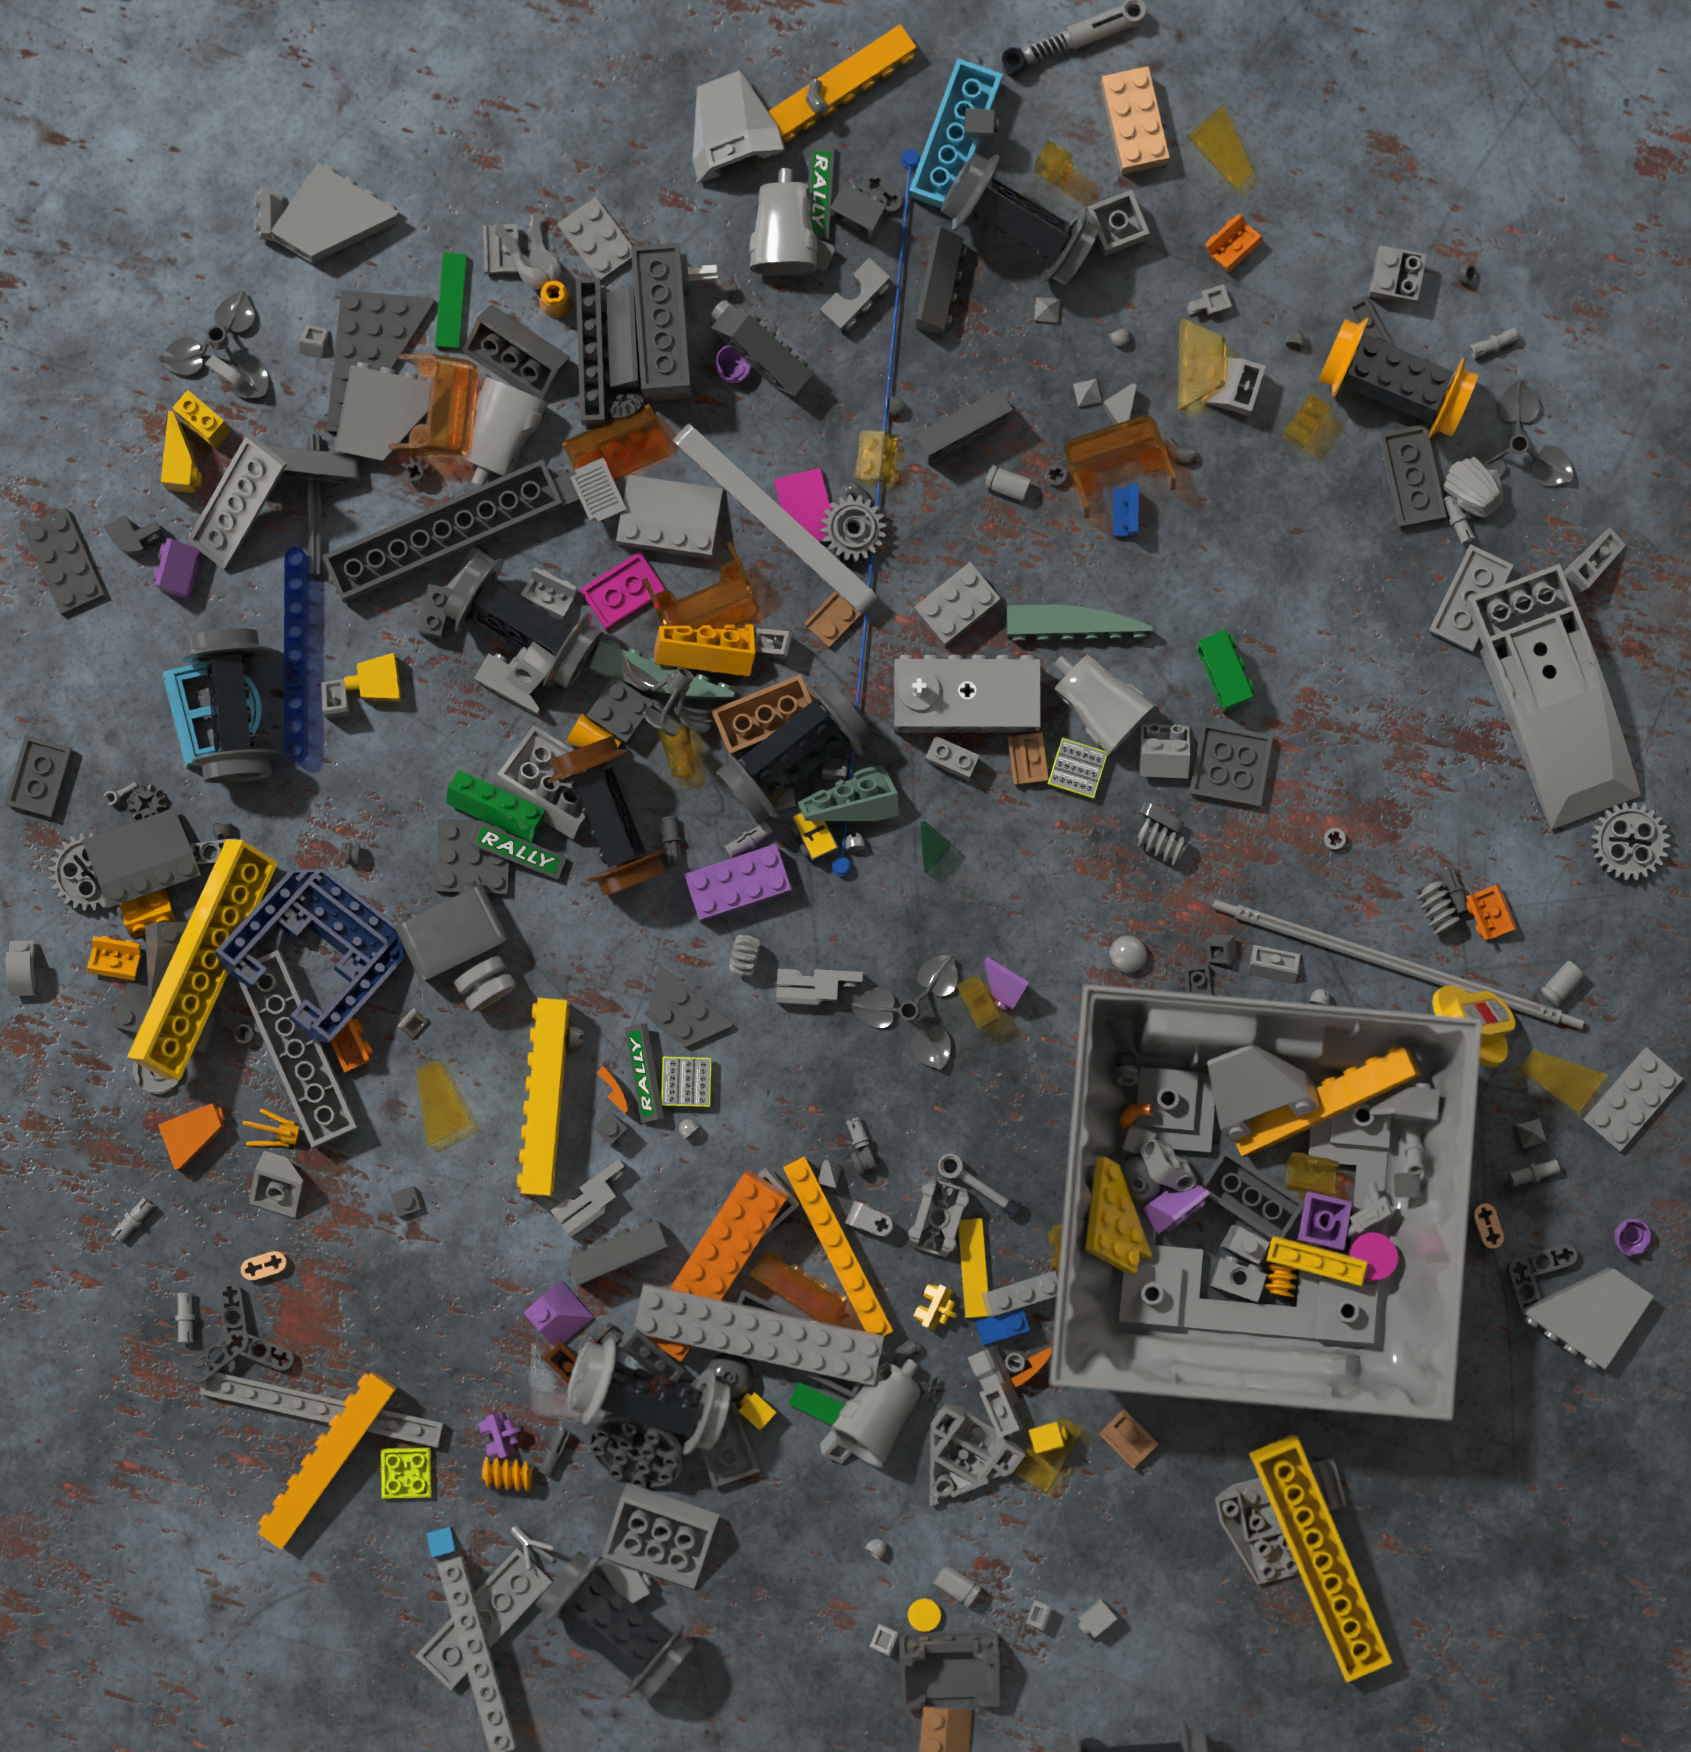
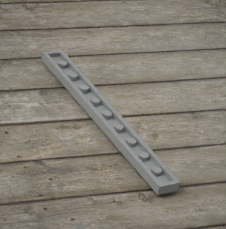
M218 1372L201 1384L199 1393L330 1423L336 1413L341 1415L346 1408L343 1405V1400ZM382 1409L367 1429V1432L438 1447L444 1423Z

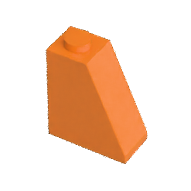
M212 1103L158 1124L175 1170L184 1169L224 1128L222 1121L226 1119L221 1107L217 1108L216 1104Z

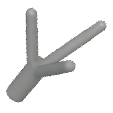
M517 1525L510 1530V1533L523 1545L527 1571L531 1570L529 1547L548 1561L554 1562L553 1557L540 1549L553 1551L555 1549L554 1546L531 1540Z

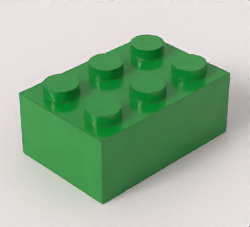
M1226 630L1198 640L1195 648L1222 713L1250 703L1255 689L1251 679L1245 678L1243 670L1246 668L1241 656L1237 657L1234 648H1236V643L1232 634L1227 635Z

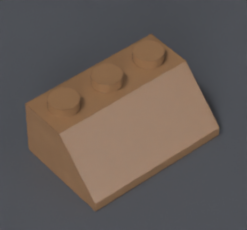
M924 1705L919 1752H969L972 1710Z

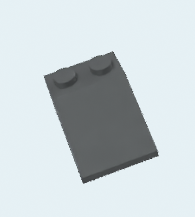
M155 922L145 925L149 998L155 997L188 922Z

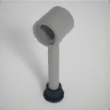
M946 1154L939 1159L937 1169L941 1176L955 1179L958 1177L1003 1208L1002 1211L1010 1215V1219L1013 1218L1021 1206V1202L1017 1203L1011 1198L1009 1200L963 1170L962 1161L957 1155ZM952 1159L956 1162L957 1168L953 1173L944 1171L943 1163L945 1160Z

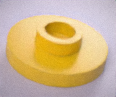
M918 1599L912 1603L908 1610L909 1622L918 1631H930L940 1621V1609L930 1599Z

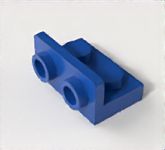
M1129 484L1128 488L1113 489V536L1137 537L1139 484Z

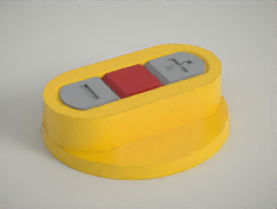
M1446 985L1438 989L1432 999L1435 1015L1482 1019L1478 1064L1488 1068L1499 1067L1508 1054L1505 1036L1515 1028V1019L1509 1007L1501 998L1490 991L1467 993L1462 988L1452 985Z

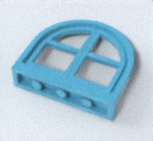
M207 662L163 671V679L186 768L195 766L192 764V759L215 753L214 746L199 749L192 719L211 715L210 706L189 710L182 680L207 675ZM245 674L244 684L249 686V698H246V706H249L252 715V721L248 722L249 732H253L254 736L261 719V701L255 685Z

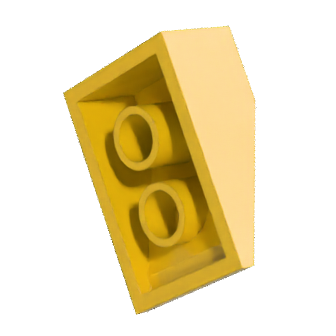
M168 411L161 483L167 491L196 493L197 487L201 486L202 474L198 472L197 464L180 420L173 411Z

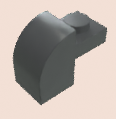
M126 515L104 526L110 539L118 549L129 555L147 553L142 544H151L160 538L159 535L163 534L161 527L156 521L135 531Z

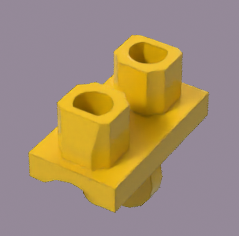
M928 1284L924 1291V1297L931 1299L932 1303L929 1309L919 1305L914 1313V1317L922 1322L923 1326L934 1331L939 1322L946 1324L949 1316L956 1319L958 1314L952 1312L955 1302L949 1300L953 1291L942 1285L938 1287Z

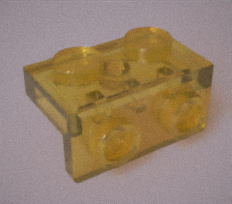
M860 431L855 472L856 479L892 482V475L895 471L894 457L897 450V437L886 431Z
M1293 1152L1285 1165V1189L1333 1197L1335 1194V1173L1339 1167V1162L1328 1158Z

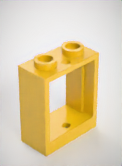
M189 390L172 407L180 420L215 449L232 432L220 416Z

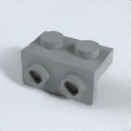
M260 186L259 192L254 194V207L258 208V217H255V231H259V240H273L271 230L283 214L282 193L270 192V186Z
M535 567L521 595L536 608L541 607L550 616L563 620L574 602L577 587L566 580H561L551 575L546 570H540Z

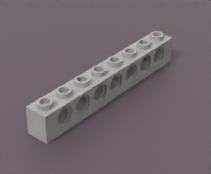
M464 1556L439 1562L437 1564L489 1750L490 1752L513 1750L517 1747L516 1739Z

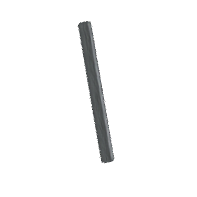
M310 434L308 436V450L322 451L321 435ZM308 480V574L310 576H320L322 574V481Z

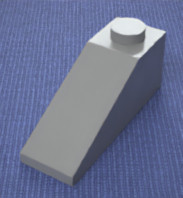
M1608 528L1563 572L1573 597L1588 589L1626 546L1611 528Z
M488 653L474 678L475 681L539 716L541 711L530 694H526L505 679L510 671L507 668L509 665L507 664L508 659L497 653L495 656Z

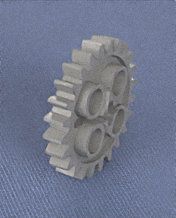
M1626 802L1622 804V810L1617 805H1614L1613 814L1606 810L1604 814L1607 819L1599 817L1597 820L1601 826H1593L1592 828L1598 832V834L1590 836V839L1597 841L1596 844L1590 847L1591 849L1598 850V853L1593 858L1601 857L1602 861L1598 866L1601 867L1606 864L1608 867L1605 873L1608 874L1612 870L1615 871V879L1620 874H1623L1624 881H1627L1630 875L1636 881L1638 880L1639 873L1643 878L1648 877L1647 869L1651 873H1655L1654 864L1657 866L1663 865L1659 857L1666 858L1668 854L1662 851L1670 847L1669 844L1664 843V840L1669 838L1670 835L1662 833L1667 825L1659 826L1658 823L1662 817L1654 819L1655 810L1646 813V805H1643L1639 810L1637 809L1636 802L1631 805L1630 809ZM1616 822L1624 825V834H1617L1615 832L1614 824ZM1639 825H1644L1648 828V837H1641L1639 835ZM1631 836L1632 841L1651 842V846L1636 843L1629 847V843L1611 842L1609 837L1626 840ZM1613 846L1621 848V858L1612 856L1611 849ZM1637 849L1645 851V861H1639L1636 858L1635 852Z
M80 833L79 840L76 841L73 836H70L71 844L68 845L63 841L62 845L65 849L63 851L55 849L59 855L58 858H50L56 864L55 866L48 867V870L55 872V875L50 876L49 880L57 882L51 888L53 890L60 889L61 891L57 894V897L66 896L64 904L67 905L73 901L74 909H77L79 904H82L83 911L87 910L88 905H91L92 909L96 911L98 903L103 908H106L101 889L95 885L89 876H82L84 870L73 858L74 855H77L87 868H92L90 861L83 859L85 848L82 840L85 837ZM69 864L76 865L78 869L77 874L73 877H68L64 874L65 867ZM91 883L93 885L92 893L82 895L80 893L81 885Z

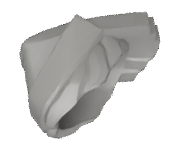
M1475 457L1471 459L1466 458L1462 462L1458 461L1449 469L1444 490L1457 498L1458 505L1470 515L1484 518L1501 505L1503 491L1497 470H1487Z

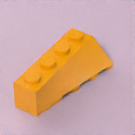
M747 624L745 628L725 625L724 629H712L711 625H702L699 629H692L690 626H659L654 647L655 664L729 673L737 676H750L755 656L754 625Z

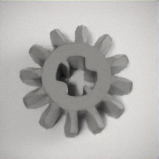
M738 935L736 937L729 966L731 973L749 977L754 973L760 951V942L757 938L749 935Z

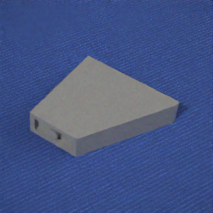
M317 163L272 228L271 236L274 241L313 264L396 224L399 221L397 208L390 202L385 201L383 203L378 200L372 191L360 189L357 187L356 182L349 177L342 178L336 174L337 171L327 164L323 166Z
M357 362V366H350L334 451L383 461L447 389V385H442V380L428 377L427 381L419 380V375L404 372V376L394 374V369L381 367L380 371L372 370V365Z
M1606 1268L1523 1308L1520 1313L1526 1316L1524 1321L1532 1327L1537 1328L1539 1325L1546 1330L1544 1333L1546 1337L1554 1342H1557L1559 1339L1566 1344L1565 1350L1574 1356L1579 1353L1585 1357L1584 1363L1595 1370L1598 1367L1606 1369L1654 1296L1614 1268Z

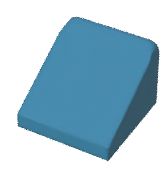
M450 1527L426 1533L431 1557L456 1551Z

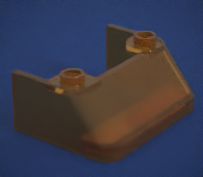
M430 353L399 354L398 359L417 366V371L421 376L431 378L427 424L416 425L411 430L409 443L389 444V449L408 456L412 454L414 456H462L466 454L470 449L478 381L477 365L467 359Z
M1139 416L1072 438L1065 444L1064 455L1084 519L1089 518V505L1085 495L1091 493L1096 486L1094 472L1139 458L1141 466L1146 471L1156 472L1163 469L1170 490H1175V473L1156 421L1150 416Z
M728 542L727 545L733 561L724 564L720 568L719 577L721 582L677 600L675 594L667 590L654 594L648 579H643L662 626H690L692 629H699L702 625H711L712 629H724L725 625L738 626L758 615L759 606L732 542Z

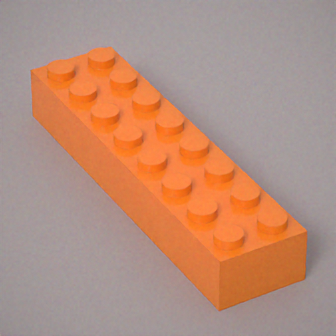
M747 1169L670 1289L722 1300L789 1195L750 1169ZM644 1335L657 1347L680 1362L692 1347V1345Z

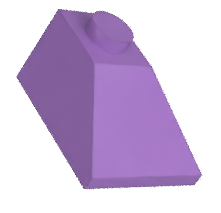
M987 957L984 962V969L991 997L996 1000L994 1005L1004 1011H1007L1008 1008L1013 1011L1029 982Z
M563 1281L559 1282L523 1312L551 1344L556 1339L564 1344L594 1318Z

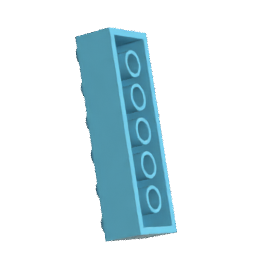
M957 58L909 189L910 198L941 208L954 180L972 154L976 153L981 140L977 138H964L966 108L992 110L1002 82V73Z

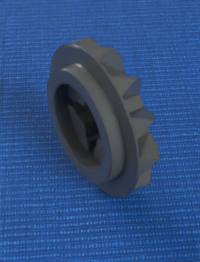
M631 390L613 395L612 399L607 401V413L614 418L630 416L640 409L643 404V397L638 391Z
M141 785L132 791L128 799V810L138 821L166 811L167 800L159 788L153 785ZM140 797L146 800L152 798L151 804L155 810L153 811L149 808L143 810L141 808L143 803Z

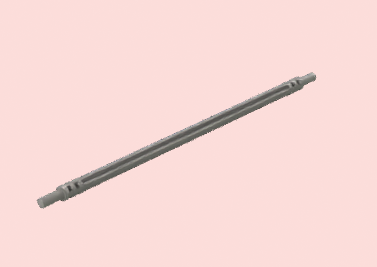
M1216 899L1213 902L1212 909L1234 915L1235 919H1240L1253 925L1256 924L1441 986H1457L1467 993L1490 991L1501 998L1511 1009L1551 1021L1555 1024L1560 1022L1578 1029L1583 1027L1584 1020L1563 1014L1562 1010L1465 980L1261 913L1257 910H1252L1248 907H1243L1239 904L1237 907Z

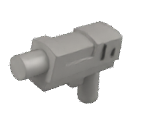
M1376 1182L1367 1184L1370 1197L1363 1202L1365 1209L1350 1217L1352 1225L1347 1229V1236L1349 1238L1356 1233L1362 1234L1370 1226L1377 1222L1380 1223L1393 1215L1395 1208L1390 1205L1387 1196L1380 1199Z

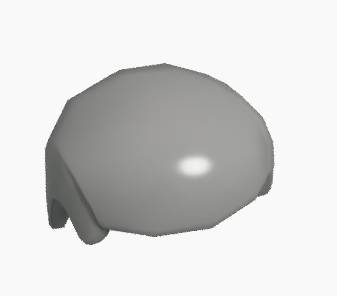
M1120 936L1113 941L1109 950L1113 965L1124 973H1136L1146 963V948L1134 936Z

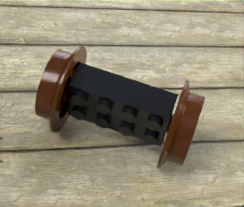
M613 736L550 759L555 774L547 781L549 784L578 772L581 773L573 777L575 781L573 782V788L578 796L580 795L582 799L583 814L586 818H589L592 825L590 828L592 837L595 841H598L601 848L599 851L600 858L610 868L585 880L586 882H596L602 896L617 892L666 872L661 857L668 850L664 848L638 857L646 853L613 765L610 762L599 767V764L630 753L629 750L618 749Z

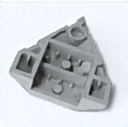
M944 1405L931 1423L930 1506L938 1504L939 1500L949 1496L955 1497L989 1483V1480L1001 1475L1005 1477L1012 1474L1026 1455L1025 1452L1008 1435L998 1438L993 1424L963 1406Z

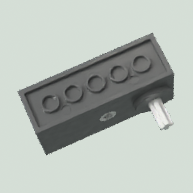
M679 243L631 246L641 388L644 402L692 399L684 295L690 294L689 281L718 279L717 265L688 267L687 253L681 254Z

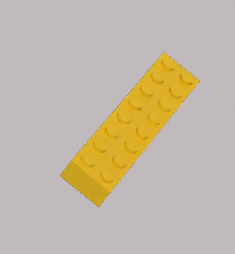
M538 998L537 1003H533L532 1018L536 1020L535 1028L531 1027L530 1042L534 1044L533 1052L528 1054V1066L532 1070L531 1076L526 1077L525 1090L529 1092V1101H524L523 1115L527 1116V1125H522L521 1139L525 1141V1149H520L519 1164L523 1165L522 1174L518 1173L517 1188L521 1189V1193L524 1195L553 1197L570 1003L567 1000Z

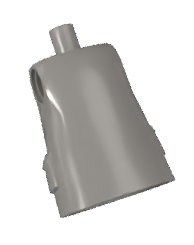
M779 169L778 183H769L760 187L756 229L750 237L749 254L751 255L750 270L760 275L798 276L810 274L817 270L816 253L818 252L817 236L813 232L811 223L810 187L805 183L792 182V169Z
M485 378L482 390L478 392L476 402L474 403L476 414L462 454V460L477 466L471 481L472 483L479 486L485 485L491 472L502 477L511 473L521 449L530 435L536 432L542 420V414L548 405L546 401L499 381Z
M1062 655L1053 665L1064 676L1054 688V692L1083 722L1086 727L1087 736L1097 746H1101L1108 755H1111L1156 707L1134 685L1126 684L1114 677L1089 655L1084 656L1075 666Z
M906 1359L901 1368L887 1362L877 1369L874 1385L865 1384L854 1399L847 1401L839 1413V1418L831 1427L837 1438L854 1455L874 1467H883L906 1419L921 1396L919 1387L911 1379L919 1366L910 1359Z

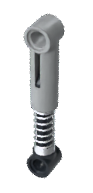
M1127 0L1123 5L1068 26L1061 35L1056 34L1054 38L1050 36L1049 40L1044 39V42L1038 41L1037 45L1032 44V47L1026 46L1024 48H1008L1002 54L1001 70L1007 76H1018L1028 65L1034 64V61L1037 62L1040 58L1043 60L1045 56L1049 58V55L1052 53L1055 55V52L1059 51L1061 53L1062 49L1067 50V48L1075 50L1126 28L1138 27L1144 21L1145 4L1141 0ZM1136 9L1140 14L1137 17H1131L1127 11ZM1009 58H1016L1019 64L1010 66L1006 61Z

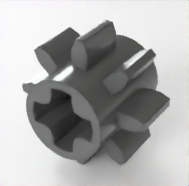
M412 454L409 457L410 463L404 461L401 464L406 468L401 476H407L409 479L408 484L417 480V483L421 485L423 483L422 476L425 478L430 477V473L426 472V470L431 466V463L426 464L423 461V455L419 459H415ZM415 465L419 467L417 474L413 473Z

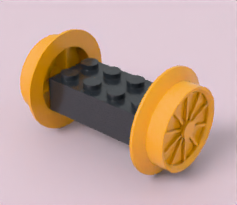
M1366 317L1359 324L1344 319L1318 380L1332 387V398H1335L1349 367L1350 369L1342 385L1343 387L1426 422L1432 423L1434 419L1428 438H1431L1437 432L1452 437L1479 374L1465 369V358L1462 357L1452 377L1454 371L1365 334L1358 350H1356L1369 318Z

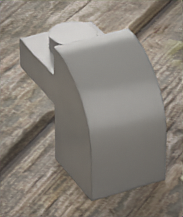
M34 940L10 941L9 952H6V979L10 996L34 995L36 974L33 965L35 955Z

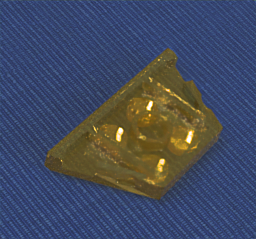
M1180 318L1178 410L1185 411L1189 409L1188 406L1197 400H1203L1212 391H1217L1225 386L1226 338Z

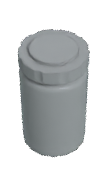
M992 465L985 480V488H991L993 491L1023 502L1031 479L1003 468L998 469L997 466Z
M1567 961L1546 983L1545 987L1541 988L1540 992L1549 1003L1558 1007L1561 1004L1560 1001L1565 1000L1586 976L1575 964Z
M949 1564L943 1567L933 1582L934 1585L960 1603L963 1602V1605L967 1608L973 1603L981 1589L979 1585H975L972 1580Z

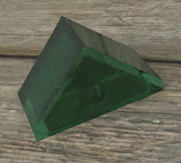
M921 821L924 872H929L950 848L951 843L926 821Z

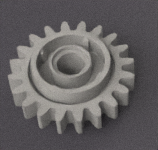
M849 495L847 502L842 497H839V506L832 502L829 504L832 511L825 510L823 512L828 519L820 520V523L826 527L820 529L819 533L827 535L822 540V543L830 542L827 550L830 551L835 548V557L843 553L844 561H847L851 555L853 561L856 562L860 554L865 560L868 558L867 551L872 555L876 553L873 545L876 547L882 545L878 538L886 536L885 533L880 532V529L885 528L886 524L879 523V520L884 515L875 514L878 506L870 508V499L863 504L861 495L857 497L856 501H853L852 495ZM848 523H855L858 526L857 534H851L847 530Z

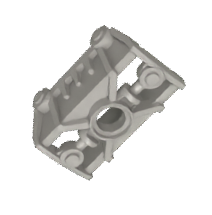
M930 1178L928 1183L922 1186V1202L915 1225L908 1232L910 1247L947 1257L950 1251L955 1249L957 1243L955 1242L956 1239H954L963 1208L968 1206L970 1199L967 1196V1189ZM938 1183L941 1184L942 1198L937 1200L935 1206L932 1195L935 1185ZM954 1189L959 1190L955 1205L948 1209L947 1197L953 1193ZM935 1211H941L945 1214L946 1218L943 1224L936 1225L932 1222L931 1215ZM929 1227L928 1233H931L929 1240L925 1241L922 1247L917 1246L921 1232ZM942 1230L945 1240L940 1253L936 1251L934 1240L936 1235L939 1236Z

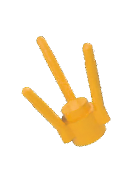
M261 1108L260 1112L285 1125L280 1124L279 1128L249 1121H243L242 1123L244 1126L278 1133L277 1139H281L280 1141H247V1146H283L289 1148L290 1144L296 1145L300 1126L294 1125L295 1121L287 1120Z

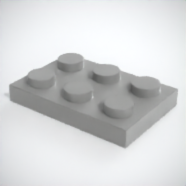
M596 197L557 223L558 228L594 277H600L601 281L632 260V245Z

